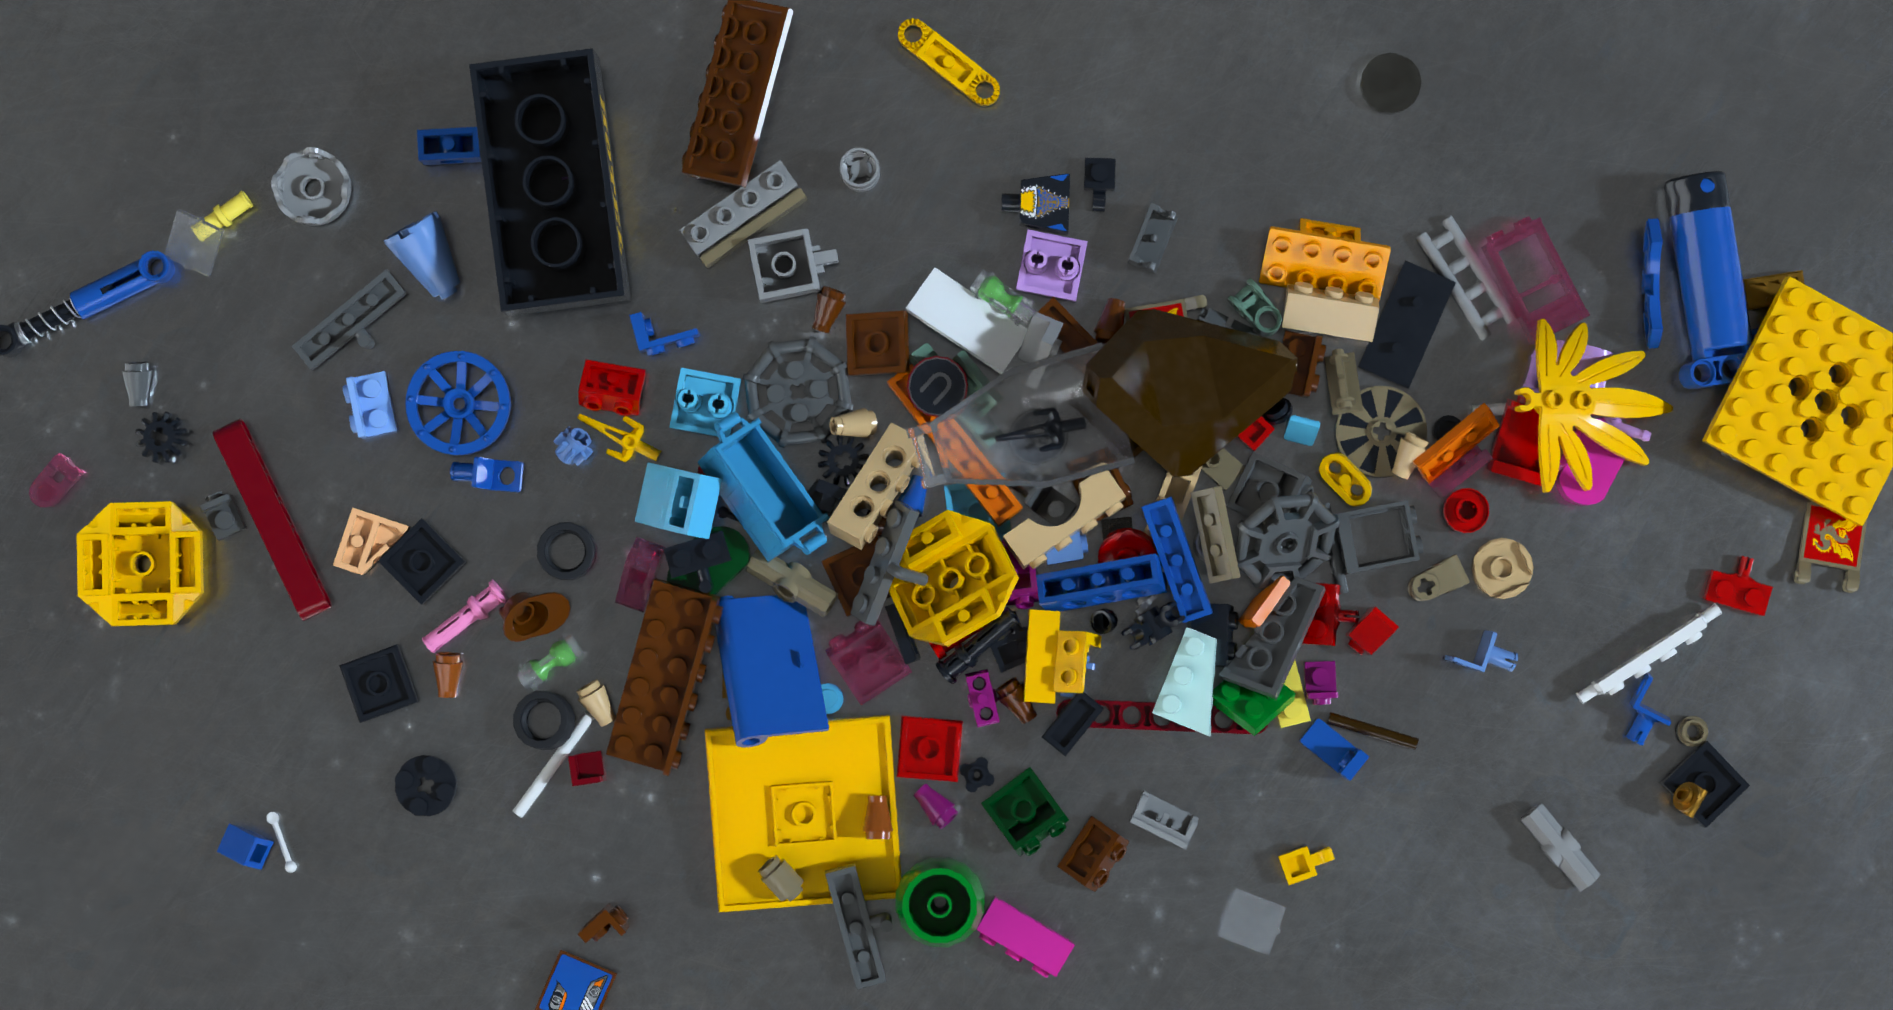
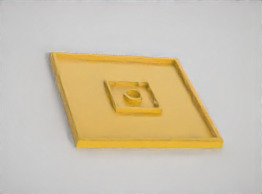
M890 714L828 719V731L768 737L760 745L746 748L736 746L733 726L705 728L719 912L832 904L833 901L825 871L855 863L865 901L896 898V890L902 878ZM868 796H887V805L893 831H890V839H866L865 832H862ZM775 855L780 860L785 859L804 880L801 885L803 891L790 902L788 899L780 901L761 880L762 876L758 872Z

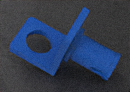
M474 457V463L454 461L450 467V477L453 481L472 482V487L520 492L524 464L519 461ZM506 467L512 468L515 473L514 481L509 485H505L500 479L501 472Z
M1648 672L1644 674L1630 700L1631 706L1639 714L1626 734L1628 739L1633 742L1637 741L1636 743L1642 746L1655 722L1660 721L1668 726L1671 724L1668 716L1641 703L1653 680V677Z

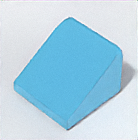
M1292 415L1287 420L1283 437L1287 441L1312 446L1321 423Z

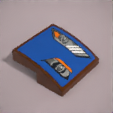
M560 950L535 1010H603L617 973Z

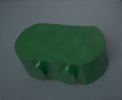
M714 527L710 534L720 531L724 532L732 561L708 568L714 586L713 591L709 594L717 595L747 567L751 559L748 541L740 532L730 527ZM668 570V582L700 591L697 572L672 578L670 570Z

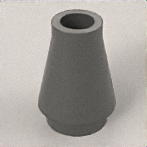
M149 362L124 363L125 370H122L129 398V406H147L153 372L150 369Z

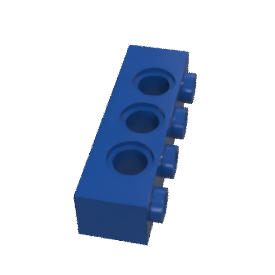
M1156 553L1036 575L1039 605L1049 611L1061 612L1167 593L1165 572Z

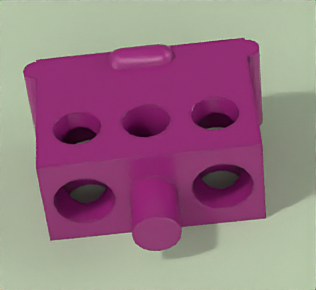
M988 669L965 674L969 689L967 698L970 708L974 710L977 728L1000 723L996 707L998 701L996 690L992 688ZM977 678L984 680V686L980 689L974 686V680ZM982 709H990L991 716L983 718L981 716Z

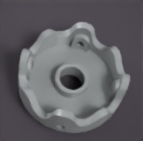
M307 147L286 156L271 180V188L280 210L290 219L308 226H320L338 218L347 207L352 192L351 179L344 164L332 154L316 147ZM310 180H318L321 183V191L316 196H309L305 191L306 184Z

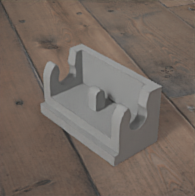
M1143 791L1129 822L1186 850L1197 827L1199 818Z

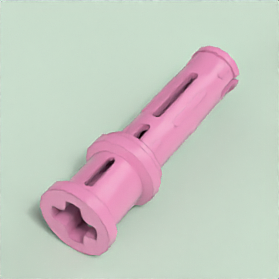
M492 579L487 588L476 596L471 595L466 601L467 605L429 634L422 637V641L434 654L476 620L488 618L489 612L501 603L505 604L507 602V595Z

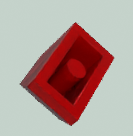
M1369 607L1359 618L1358 623H1355L1345 636L1350 639L1347 644L1361 656L1364 652L1367 655H1372L1399 626L1377 607Z

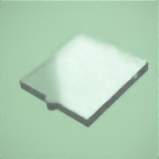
M179 209L175 215L165 255L171 260L184 265V269L190 268L209 277L213 271L224 230L206 222L204 217L198 218Z
M1235 889L1229 908L1224 910L1226 916L1218 936L1269 955L1276 935L1281 933L1279 927L1286 907Z

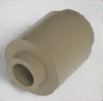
M777 855L770 858L758 871L762 876L761 880L780 901L788 899L790 902L803 891L801 885L804 880L785 859L780 860Z

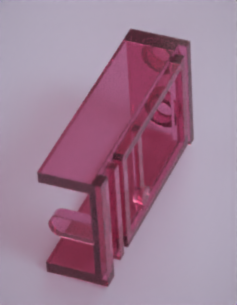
M1530 216L1513 224L1515 230L1507 234L1500 230L1486 237L1488 243L1482 246L1481 249L1517 316L1530 345L1536 343V329L1539 319L1547 320L1553 333H1556L1590 316L1566 271L1541 222V218L1539 217L1532 221ZM1535 233L1556 274L1550 276L1549 280L1519 294L1498 252ZM1560 281L1566 295L1529 313L1522 298L1551 283L1556 284Z

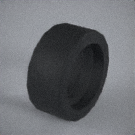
M559 522L548 527L540 536L537 544V558L541 568L550 576L560 580H575L584 576L592 568L596 559V544L592 535L584 527L571 522ZM563 533L576 535L584 545L585 555L583 560L572 569L557 567L549 557L551 541Z
M535 691L526 695L517 704L513 714V727L517 737L524 744L539 750H553L562 746L571 737L575 727V715L571 705L564 697L549 691ZM540 703L553 704L561 715V724L558 731L549 738L540 739L535 737L527 726L528 715L531 709Z

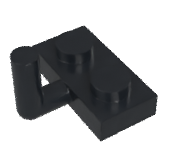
M723 531L710 534L709 539L697 538L663 549L672 578L697 572L700 582L699 589L703 593H710L714 588L708 568L732 561Z

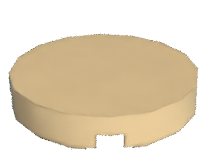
M1507 538L1489 540L1479 547L1473 557L1471 567L1473 580L1478 588L1488 596L1499 599L1515 597L1523 592L1529 585L1534 569L1532 557L1527 549L1519 542Z

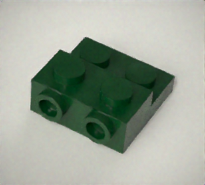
M1031 767L981 803L1020 857L1023 854L1031 856L1036 853L1042 846L1040 843L1049 835L1052 838L1059 836L1065 831V823L1069 821Z

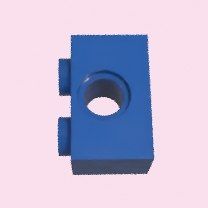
M477 127L417 130L418 161L423 165L481 162Z

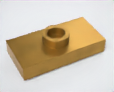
M1803 271L1743 279L1748 310L1770 307L1785 276H1790L1805 284Z

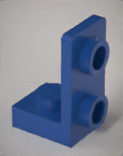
M642 312L629 315L638 349L641 353L647 352L648 356L665 352V346L676 344L677 348L692 345L695 343L694 338L700 337L699 331L696 328L651 341L650 336L655 335L651 319H645Z
M1319 718L1314 721L1300 739V742L1349 781L1352 780L1369 758L1366 753L1353 746Z

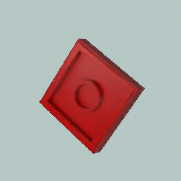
M902 716L897 777L958 782L963 721Z

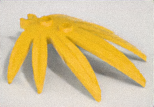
M1539 319L1536 329V370L1539 392L1534 393L1532 389L1526 387L1514 391V395H1523L1526 399V404L1516 406L1515 411L1523 413L1534 408L1539 414L1538 454L1543 493L1550 492L1556 481L1560 466V446L1575 479L1583 491H1588L1592 488L1593 478L1590 459L1582 441L1573 431V426L1615 455L1635 464L1646 466L1649 464V458L1631 437L1608 423L1591 418V415L1610 418H1646L1673 411V406L1666 401L1641 391L1625 388H1590L1592 384L1615 378L1634 368L1645 358L1646 353L1644 351H1630L1607 357L1572 376L1571 371L1581 360L1587 346L1588 327L1584 322L1579 323L1572 330L1557 360V343L1553 330L1547 320Z

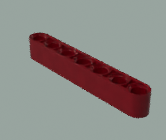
M239 418L213 431L216 444L300 618L305 621L332 608L324 586L244 421Z
M1065 699L1058 704L1056 708V717H1058V715L1061 713L1062 708L1066 704H1068L1071 701V699ZM1095 700L1099 705L1107 707L1109 717L1103 723L1094 721L1089 727L1197 732L1170 720L1165 725L1156 724L1153 718L1154 714L1152 713L1156 702ZM1213 705L1211 709V733L1251 734L1233 720L1225 728L1217 726L1215 716L1220 710ZM1130 706L1136 707L1140 714L1139 720L1134 724H1127L1123 719V711ZM1268 725L1265 726L1258 734L1265 731Z

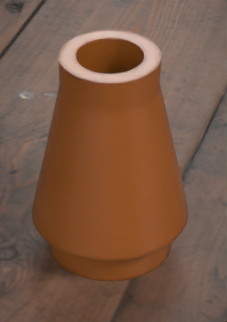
M436 653V659L432 662L438 687V697H457V687L463 661L460 660V653Z
M868 796L862 832H865L866 839H890V831H893L887 805V796Z

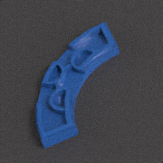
M1659 218L1646 221L1643 252H1645V269H1642V294H1645L1643 320L1648 349L1659 348L1663 332L1660 308V259L1663 240Z

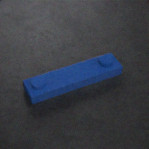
M1172 496L1142 506V511L1171 592L1177 603L1176 606L1180 616H1185L1183 623L1212 614L1213 611Z

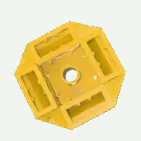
M172 501L109 503L88 525L77 533L78 597L111 626L176 625L204 593L203 531ZM146 555L151 561V566L148 571L143 573L138 568V561L142 556Z

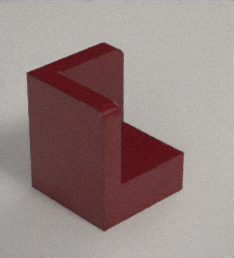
M602 750L568 756L572 786L606 781Z

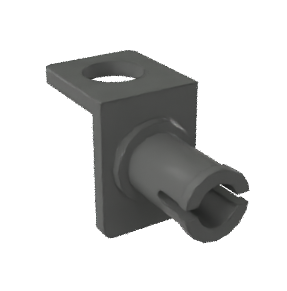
M1017 469L1007 481L1009 487H1012L1026 497L1024 503L1033 512L1053 526L1064 524L1077 507L1073 501L1054 489L1042 477L1036 483ZM1054 501H1061L1065 506L1064 513L1059 517H1052L1048 512L1049 505Z

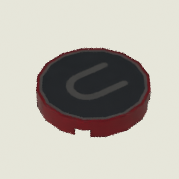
M933 356L925 358L914 366L908 376L907 391L909 399L917 410L927 416L942 417L951 415L961 408L967 398V375L959 363L948 357Z

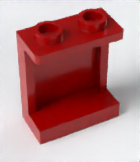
M1518 395L1516 400L1508 398L1486 469L1541 486L1538 454L1539 414L1534 408L1523 413L1515 411L1516 406L1526 404L1525 397Z

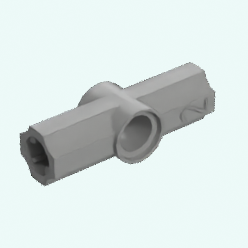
M1542 803L1533 807L1520 819L1541 844L1540 848L1547 858L1557 868L1560 867L1578 891L1581 892L1597 880L1600 873L1582 853L1579 843L1565 827H1561L1554 816Z

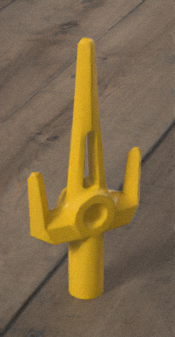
M582 414L577 416L579 420L622 446V453L611 449L606 450V454L627 462L636 451L657 462L661 455V450L641 441L644 434V425L627 416L623 417V421L634 428L631 432L622 431ZM605 429H609L613 432L622 435V439H619L614 435L606 432Z

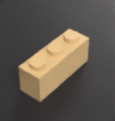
M1296 282L1295 285L1287 284L1281 325L1282 328L1373 342L1380 308L1379 300L1368 292L1359 291L1355 295L1343 293L1344 291L1337 287H1326L1324 290L1313 288L1312 284L1306 282Z

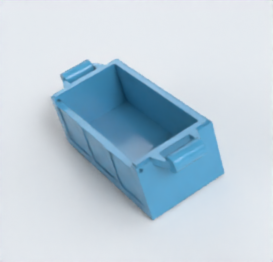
M732 412L715 423L714 427L718 432L720 443L713 446L697 462L705 475L722 479L720 496L768 562L794 545L801 549L804 554L809 555L827 543L822 524L830 517L827 513L822 514L805 490L803 484L797 479L783 459V456L777 451L760 427L762 423L760 419L757 418L749 423L741 418L737 412ZM740 423L743 428L726 438L724 432ZM815 530L818 532V534H816L803 544L801 543L802 539L813 533Z

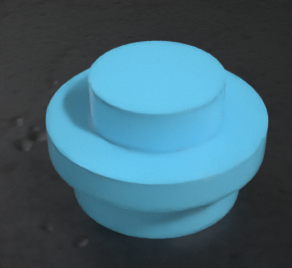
M822 684L821 688L826 714L835 713L843 704V693L835 684Z

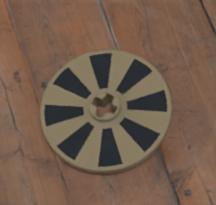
M1390 386L1369 387L1360 391L1363 405L1362 411L1338 415L1335 426L1336 443L1340 453L1344 454L1363 474L1379 478L1395 476L1391 471L1394 467L1401 437L1404 438L1406 433L1410 432L1427 440L1425 415L1419 404L1406 392ZM1380 423L1385 424L1384 428L1389 430V435L1384 436L1382 440L1378 439V434L1373 433V428H1378Z

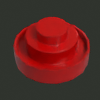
M1462 488L1451 493L1446 499L1443 507L1444 518L1453 530L1460 533H1472L1481 529L1487 522L1489 504L1485 496L1479 491L1471 488Z

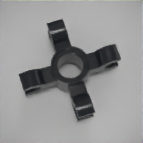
M1176 601L1168 602L1160 608L1156 605L1133 619L1135 624H1131L1121 632L1123 636L1128 634L1134 636L1135 643L1129 646L1131 650H1137L1147 643L1149 646L1173 632L1171 627H1175L1185 620L1184 615L1175 617L1172 614L1171 610L1177 605Z

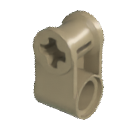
M1457 554L1413 576L1408 582L1407 589L1409 595L1416 601H1427L1456 590L1470 581ZM1420 580L1429 583L1430 587L1426 589L1427 594L1425 592L1419 593L1417 588L1421 586Z

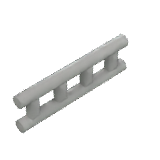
M1451 215L1442 221L1446 228L1445 231L1430 239L1427 232H1424L1416 239L1438 274L1456 282L1451 294L1480 339L1484 340L1492 335L1487 326L1502 317L1508 325L1516 320L1517 316ZM1453 240L1462 256L1447 265L1438 249ZM1470 266L1479 281L1463 290L1454 275ZM1486 291L1496 307L1480 316L1471 300Z

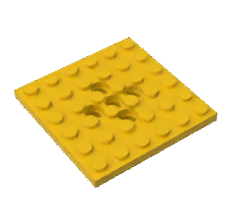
M1785 276L1702 441L1852 523L1863 526L1893 468V333L1798 280ZM1831 367H1834L1836 370V378L1833 382L1829 375ZM1792 379L1797 385L1796 392L1793 395L1788 387ZM1817 394H1820L1823 400L1822 406L1819 409L1815 402ZM1843 408L1848 411V420L1845 423L1841 416ZM1804 421L1809 426L1806 436H1804L1801 430V425Z

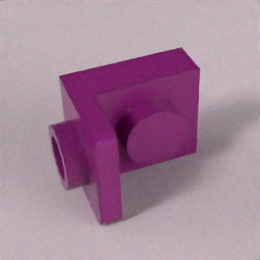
M1335 661L1304 662L1305 699H1313V705L1331 704V698H1338Z

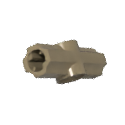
M757 549L746 567V572L772 586L774 593L780 599L789 603L797 601L823 618L828 615L837 600L838 593L813 579L810 572L797 562H790L788 564L778 557L768 562L760 550Z

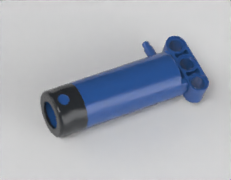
M1711 171L1673 178L1664 183V190L1693 360L1680 368L1679 380L1687 389L1731 384L1759 328L1751 329L1726 174L1722 171ZM1724 363L1727 364L1730 370L1728 377L1722 371ZM1695 367L1701 372L1700 381L1694 377Z

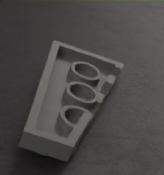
M1296 576L1263 624L1254 629L1255 632L1246 644H1242L1238 649L1232 662L1220 672V678L1277 700L1324 596L1325 587Z

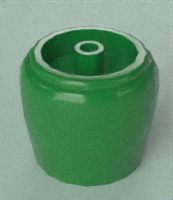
M931 857L916 863L903 875L896 890L895 910L901 926L914 940L929 947H950L965 941L978 928L985 912V893L979 877L966 864L950 857ZM942 896L946 899V903L944 906H937L934 899Z

